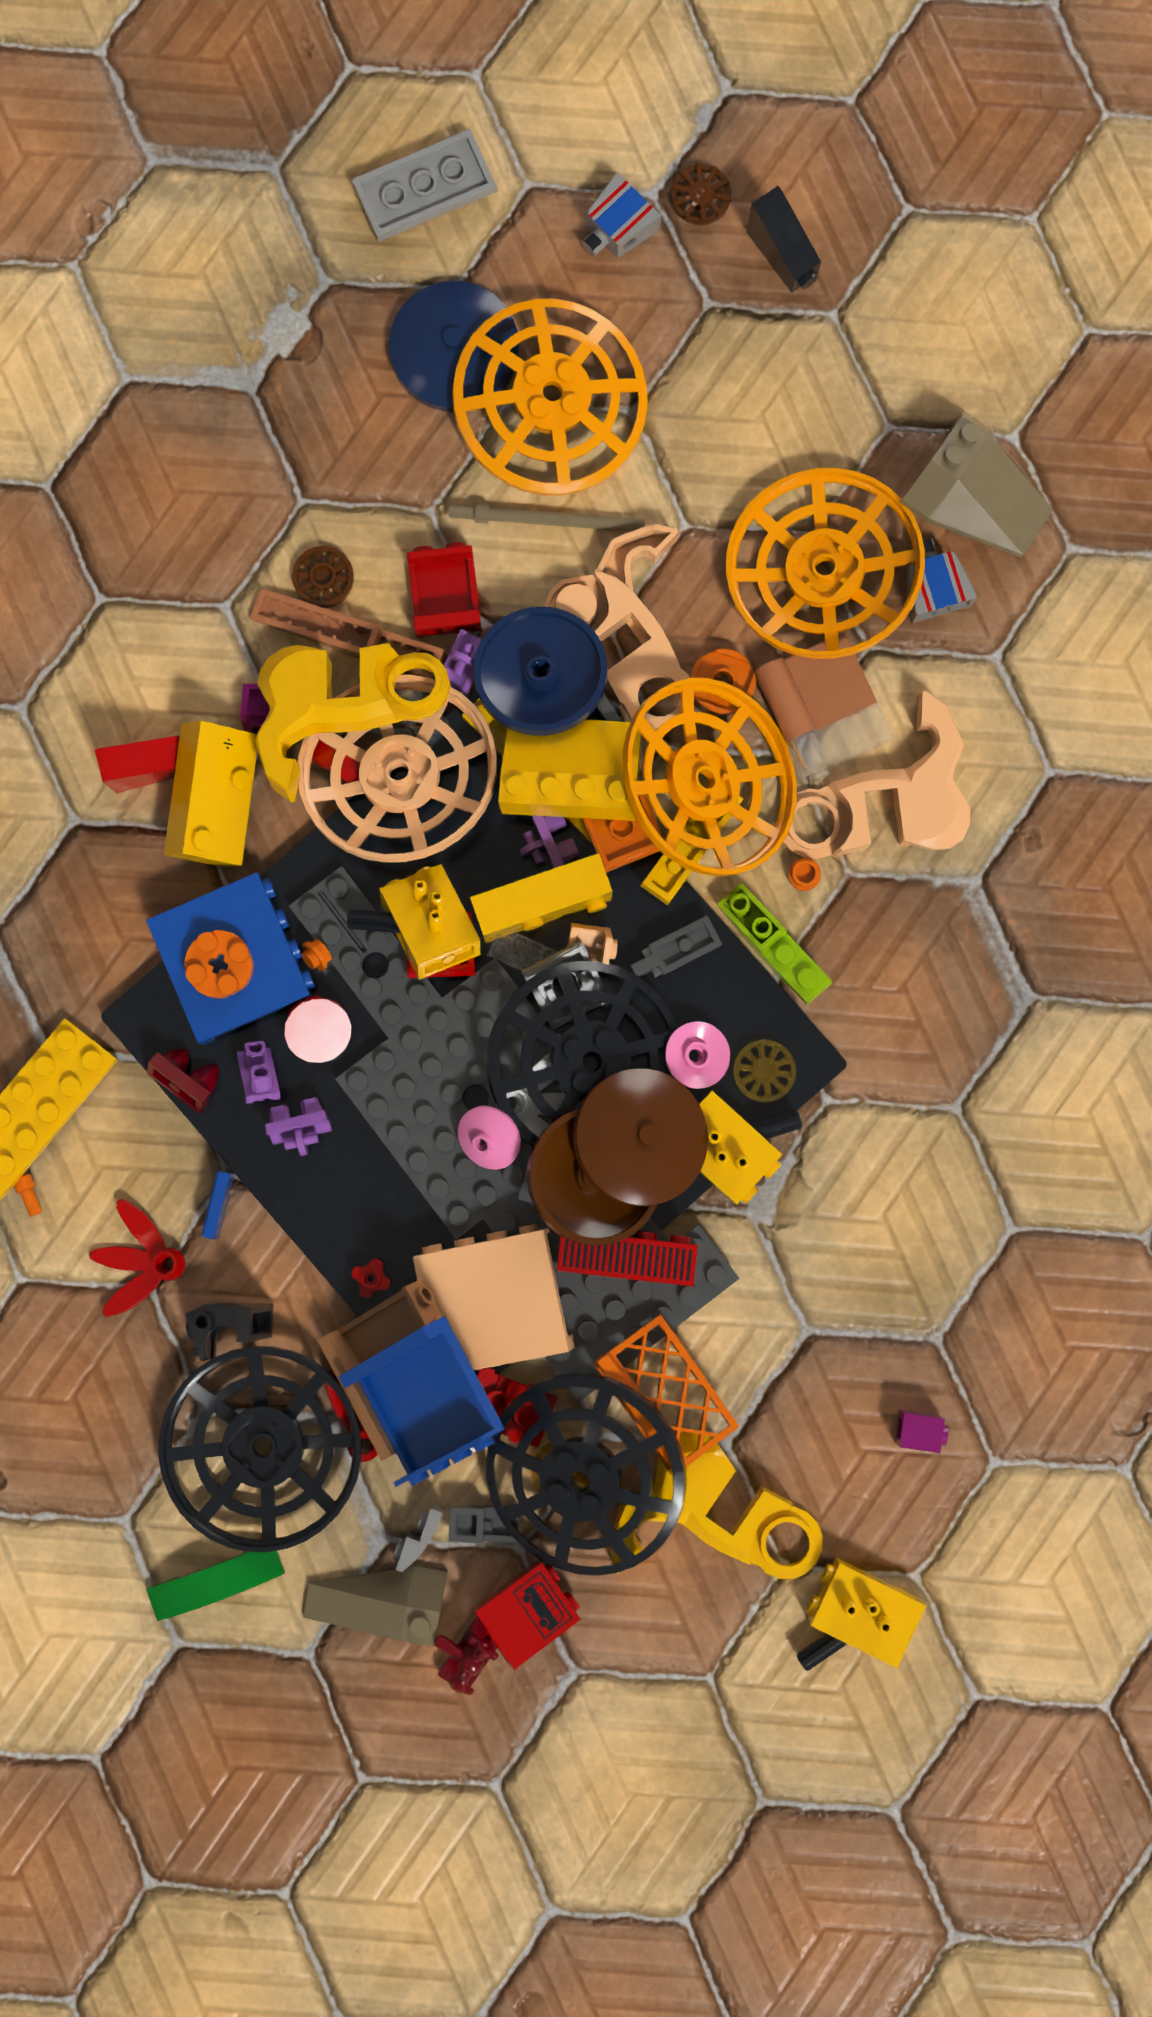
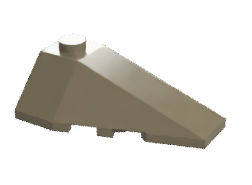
M410 1565L403 1572L396 1569L380 1570L369 1574L309 1582L303 1618L398 1641L435 1646L434 1639L438 1635L448 1570Z

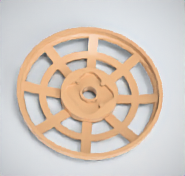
M400 675L396 681L395 690H415L431 693L436 680L416 675ZM360 684L349 688L335 698L360 697ZM451 686L447 701L432 716L419 720H403L422 723L416 737L404 734L395 735L393 725L390 724L379 727L382 739L374 743L367 751L357 747L354 743L371 729L348 732L344 739L335 733H316L303 739L298 756V765L301 769L298 783L300 796L309 817L317 829L330 842L344 851L363 859L379 862H407L422 859L443 851L459 841L474 827L485 812L493 795L497 779V753L493 735L483 715L466 696ZM448 702L457 706L471 719L482 739L465 747L463 746L455 731L440 720ZM435 730L440 732L449 741L454 749L453 752L436 758L433 750L428 745ZM319 740L336 750L330 770L331 787L311 789L310 765L314 750ZM486 752L488 778L484 794L480 802L463 797L469 779L468 760ZM347 755L360 763V781L341 785V768L343 760ZM458 764L459 778L455 792L453 793L439 787L440 771ZM403 767L408 770V774L404 779L395 780L391 778V773L396 768ZM365 793L368 800L374 806L365 819H362L351 809L345 799L346 797ZM431 798L446 804L445 808L436 816L421 824L417 811L418 808L427 803ZM335 800L343 815L353 825L358 827L347 841L340 838L327 826L318 813L315 802ZM455 809L472 814L469 820L455 833L441 842L427 847L424 833L443 823ZM386 811L404 813L408 828L389 829L379 827L377 824ZM370 834L390 839L411 837L414 851L403 854H381L363 850L360 846Z

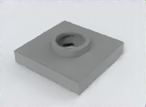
M579 940L521 972L527 981L537 973L559 964L592 960L583 942ZM597 971L571 972L576 977L578 992L601 991L608 993ZM554 978L547 980L532 990L541 1010L557 998L564 996V994H559L554 990ZM581 1001L585 1013L604 1004L599 1001ZM568 1006L563 1007L547 1020L552 1031L572 1021Z

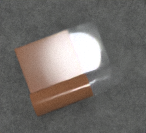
M845 631L838 634L839 649L851 647ZM825 641L808 648V650L826 651ZM855 654L834 659H812L794 655L787 659L779 658L754 671L804 780L810 778L812 783L830 775L829 769L894 739Z

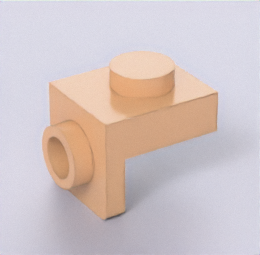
M571 923L567 947L581 940L592 961H599L609 965L610 959L615 960L617 940L613 939L610 928Z

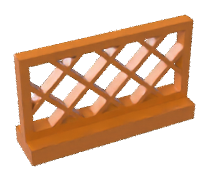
M661 1314L592 1362L601 1376L622 1382L641 1393L639 1390L641 1375L659 1378L656 1398L645 1397L655 1402V1407L659 1411L661 1403L679 1406L676 1426H671L675 1430L678 1442L681 1431L699 1434L697 1449L688 1456H685L683 1453L686 1469L688 1465L740 1427ZM657 1325L666 1336L664 1350L645 1347L648 1332ZM642 1337L640 1346L632 1344ZM670 1343L677 1352L669 1351ZM625 1348L638 1349L637 1369L624 1368L616 1355ZM645 1351L663 1354L660 1374L642 1371ZM668 1355L681 1357L684 1361L685 1370L683 1378L665 1375ZM690 1371L696 1380L689 1379ZM628 1373L636 1374L635 1382L632 1380ZM665 1379L683 1382L680 1402L662 1399ZM688 1383L701 1385L705 1391L703 1406L685 1403ZM616 1397L645 1439L657 1433L652 1424L637 1409L623 1399ZM709 1400L712 1401L716 1408L709 1407ZM684 1407L702 1410L699 1430L681 1427ZM708 1411L720 1413L728 1426L718 1433L706 1432ZM704 1435L712 1436V1438H710L703 1444ZM663 1445L654 1450L669 1474L673 1475L669 1455Z

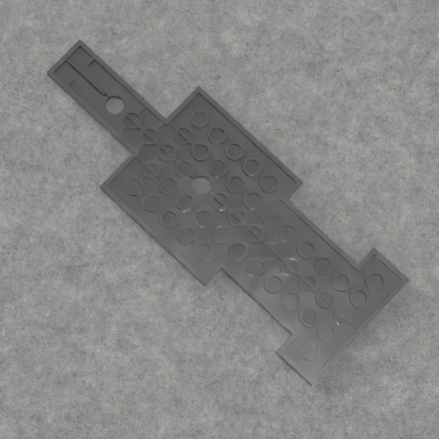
M341 866L289 905L312 938L320 940L326 946L332 957L331 963L388 1037L377 1048L339 1075L336 1081L456 1240L482 1220L486 1222L492 1232L506 1230L507 1236L520 1234L519 1227L539 1223L540 1229L549 1228L538 1215L533 1203L518 1199L533 1147L521 1140V1149L515 1161L505 1168L493 1170L474 1163L464 1153L458 1139L459 1122L463 1115L469 1111L463 1102V1094L466 1089L472 1085L483 1086L489 1093L487 1106L496 1108L487 1075V1048L497 1015L510 995L518 989L517 985L496 958L478 970L475 976H470L443 998L427 978L418 980V978H408L407 955L393 933L353 930L347 927L349 910H376ZM371 953H381L388 960V970L380 978H370L363 971V961ZM526 997L515 1010V1012L531 1020H534L538 1015ZM510 1024L507 1025L500 1050L502 1080L522 1075L521 1050L526 1033ZM537 1038L532 1053V1067L548 1055L552 1048ZM554 1080L540 1091L541 1094L563 1093L557 1087ZM509 1097L508 1101L514 1109L516 1107V1100L513 1097ZM538 1114L549 1125L551 1120L544 1115ZM651 1217L638 1230L657 1233L656 1240L669 1241ZM699 1224L683 1235L691 1237L690 1244L698 1245L693 1286L557 1271L561 1236L550 1229L551 1233L547 1234L564 1320L567 1334L572 1335L575 1348L569 1352L545 1356V1358L558 1375L568 1373H593L600 1375L592 1362L601 1355L606 1354L653 1318L661 1314L673 1330L740 1278ZM636 1233L629 1237H636ZM658 1325L648 1332L645 1347L653 1346L665 1336ZM642 1337L632 1344L640 1346ZM625 1348L616 1357L622 1366L625 1367L639 1356V1350ZM567 1387L578 1402L595 1390L586 1387Z

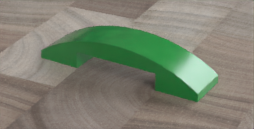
M245 1551L238 1556L148 1587L146 1591L157 1621L207 1606L285 1574V1570L278 1551Z

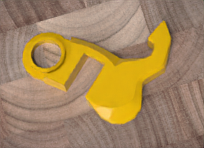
M389 643L360 648V697L332 698V664L326 650L301 645L278 650L268 657L260 669L257 685L269 705L270 711L259 729L255 742L264 772L271 787L289 802H295L301 769L295 759L286 758V751L305 737L316 733L363 731L406 719L419 720L432 716L443 707L449 697L451 684L447 669L439 659L427 653L413 652L399 656ZM418 668L430 672L436 679L435 686L430 695L424 699L408 701L399 697L395 692L397 679L407 670Z
M681 1431L679 1444L685 1456H688L697 1449L699 1434ZM704 1435L703 1444L712 1437ZM718 1443L687 1466V1489L684 1507L677 1523L686 1526L702 1541L716 1550L748 1565L750 1563L758 1565L765 1573L778 1579L797 1578L807 1574L817 1564L822 1552L823 1538L818 1522L807 1511L794 1506L793 1502L762 1486L730 1533L706 1517V1514L736 1472ZM658 1458L651 1496L672 1501L673 1475L669 1474ZM620 1503L613 1523L616 1530L622 1528L630 1520L636 1507ZM647 1510L638 1527L628 1537L623 1539L634 1555L642 1550V1543L635 1537L641 1524L650 1521L665 1522L668 1514ZM783 1522H793L801 1526L808 1537V1548L805 1555L799 1561L791 1564H782L773 1560L766 1549V1539L769 1532L776 1525ZM609 1546L613 1564L622 1562L612 1547Z

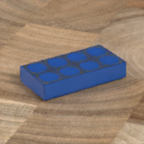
M227 1171L217 1172L201 1234L203 1235L202 1237L209 1239L220 1238L235 1173Z

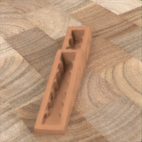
M263 588L260 589L250 615L252 621L360 659V648L389 643L399 656L413 652L427 653L439 659L443 665L448 657V654L442 648L383 630L379 625ZM415 668L403 673V675H416L436 680L425 669Z

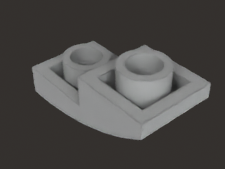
M432 1503L429 1512L422 1511L416 1530L421 1531L422 1535L409 1532L406 1540H398L393 1559L399 1560L396 1567L397 1571L403 1572L420 1556L433 1537L445 1507Z

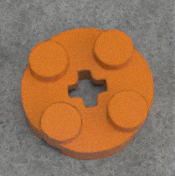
M721 648L702 656L695 663L690 678L720 679L722 674L728 676L727 681L732 686L742 690L752 698L756 687V677L752 667L749 665V661L741 653ZM694 692V702L707 713L716 716L733 715L737 710L735 705L716 695Z
M223 930L204 932L192 942L187 950L184 961L185 975L198 992L211 998L223 999L236 994L238 991L240 992L248 985L253 975L254 961L250 949L237 935ZM219 955H223L224 962L228 964V968L226 970L221 969L218 974L213 973L214 967L210 963L212 959H217Z

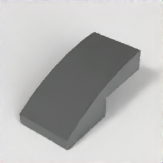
M494 1506L450 1507L449 1542L483 1543V1541L517 1543L499 1519ZM516 1518L512 1522L519 1530V1518Z

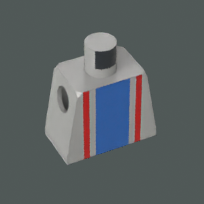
M617 173L588 210L586 226L591 233L581 241V244L592 257H595L604 247L614 256L621 257L660 230L661 215Z
M933 539L923 540L925 572L920 593L910 611L912 623L970 607L977 599L976 592L955 552L949 551L937 555ZM914 563L909 564L905 570L907 595H909L914 577Z

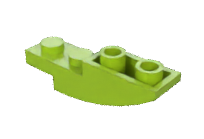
M743 883L739 884L717 904L719 909L761 959L806 1005H809L832 984V980L787 934L782 924Z

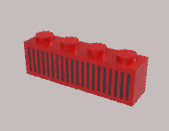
M637 1231L636 1237H628L619 1242L599 1246L582 1245L560 1237L557 1271L693 1286L698 1245L690 1244L691 1237L671 1235L670 1241L656 1240L657 1233Z

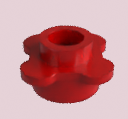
M372 1259L368 1265L364 1267L356 1266L352 1270V1278L357 1280L360 1286L359 1294L364 1298L371 1297L373 1292L377 1290H387L390 1287L391 1280L386 1277L382 1269L383 1262L379 1259ZM373 1275L374 1281H369L368 1276Z

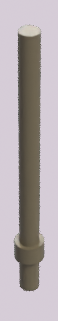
M476 503V506L449 505L450 518L475 519V523L488 524L489 520L630 532L645 527V519L489 507V504Z

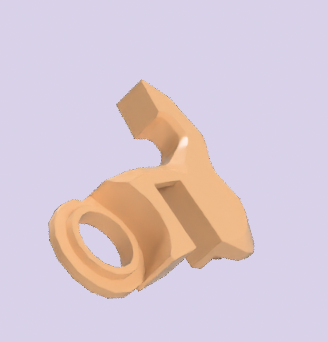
M651 524L612 539L598 568L594 570V574L559 581L549 591L544 607L562 609L578 616L595 631L601 642L626 624L641 643L639 648L607 670L606 686L616 703L624 705L631 719H633V716L641 706L638 701V692L646 681L662 677L673 683L689 678L688 673L680 668L677 657L663 629L652 613L633 592L631 563L645 556L650 558L653 563H656L677 541L679 534L677 528L659 524ZM681 693L678 707L672 713L657 717L648 713L645 714L644 718L655 731L666 720L682 714Z
M923 691L917 697L916 731L928 732L932 738L933 748L910 767L859 773L831 782L828 786L819 790L807 789L797 792L795 812L802 806L818 804L828 810L834 825L833 832L826 841L812 844L801 840L796 835L792 822L787 837L783 841L789 851L800 858L818 860L831 855L837 857L867 849L871 845L865 792L892 789L899 845L905 847L913 845L937 851L950 849L961 842L970 826V806L953 781L954 769L960 757L963 742L946 704L927 691Z

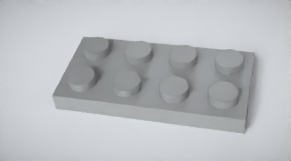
M471 129L352 179L354 189L378 242L497 192L496 184Z

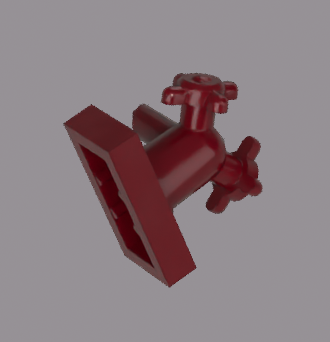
M475 1617L457 1644L445 1635H438L434 1639V1645L449 1655L438 1670V1676L447 1681L449 1686L456 1692L472 1695L474 1689L471 1686L490 1659L495 1661L498 1658V1654L495 1652L497 1647L490 1636H488Z

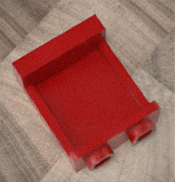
M454 542L447 544L446 548L433 549L431 546H419L414 548L413 552H407L414 611V628L417 638L456 634L461 629L467 632L482 631L472 546H465L463 542Z

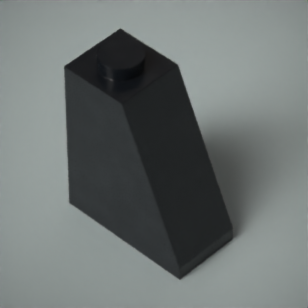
M776 186L751 204L746 232L790 292L793 293L800 287L802 289L808 288L818 279L817 275L821 260L779 186Z

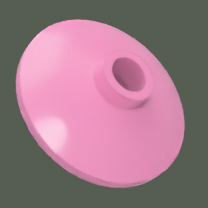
M690 1022L678 1027L669 1037L665 1048V1062L673 1078L686 1087L702 1089L716 1084L724 1076L730 1062V1049L726 1038L716 1027L705 1022ZM691 1050H696L699 1057L696 1062L691 1061L689 1058Z
M477 1106L466 1112L459 1122L458 1139L464 1153L477 1165L497 1170L509 1166L518 1157L521 1149L519 1130L514 1121L500 1109L492 1106Z

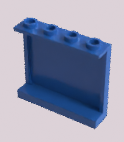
M258 872L146 920L199 1044H208L215 1041L217 1036L304 998L313 996L311 989L315 988L312 976L308 969L302 971L298 959L302 957L300 948L295 939L289 941L285 928L289 927L288 920L282 908L276 910L272 898L276 896L273 885L269 878L263 880V877ZM215 930L231 932L240 937L250 949L254 961V971L250 982L240 992L238 991L236 994L223 999L211 998L198 992L187 980L184 967L187 950L192 942L204 932ZM219 955L217 959H212L210 963L214 967L213 973L218 974L221 969L226 970L228 968V964L224 962L223 955Z
M445 1316L418 1329L338 1376L344 1389L357 1382L360 1383L407 1475L393 1482L395 1487L406 1481H409L411 1486L429 1477L427 1472L429 1469L432 1475L444 1470L451 1465L448 1460L450 1458L456 1464L473 1454L470 1449L471 1447H474L476 1452L483 1450L495 1443L493 1435L505 1429Z

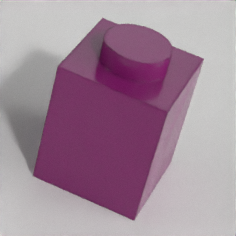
M899 1410L895 1444L901 1448L940 1453L941 1445L947 1444L949 1427L944 1425L945 1419L939 1415Z

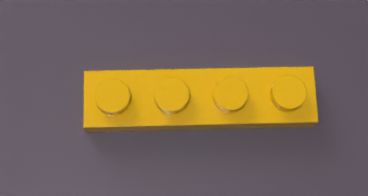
M739 796L736 803L740 805L743 798ZM727 813L716 818L719 831L723 829L732 815ZM689 818L683 831L698 838L709 839L703 821ZM679 840L676 848L678 853L696 863L700 861L708 850L694 847L682 840ZM663 854L643 881L641 887L668 905L692 870L682 867Z

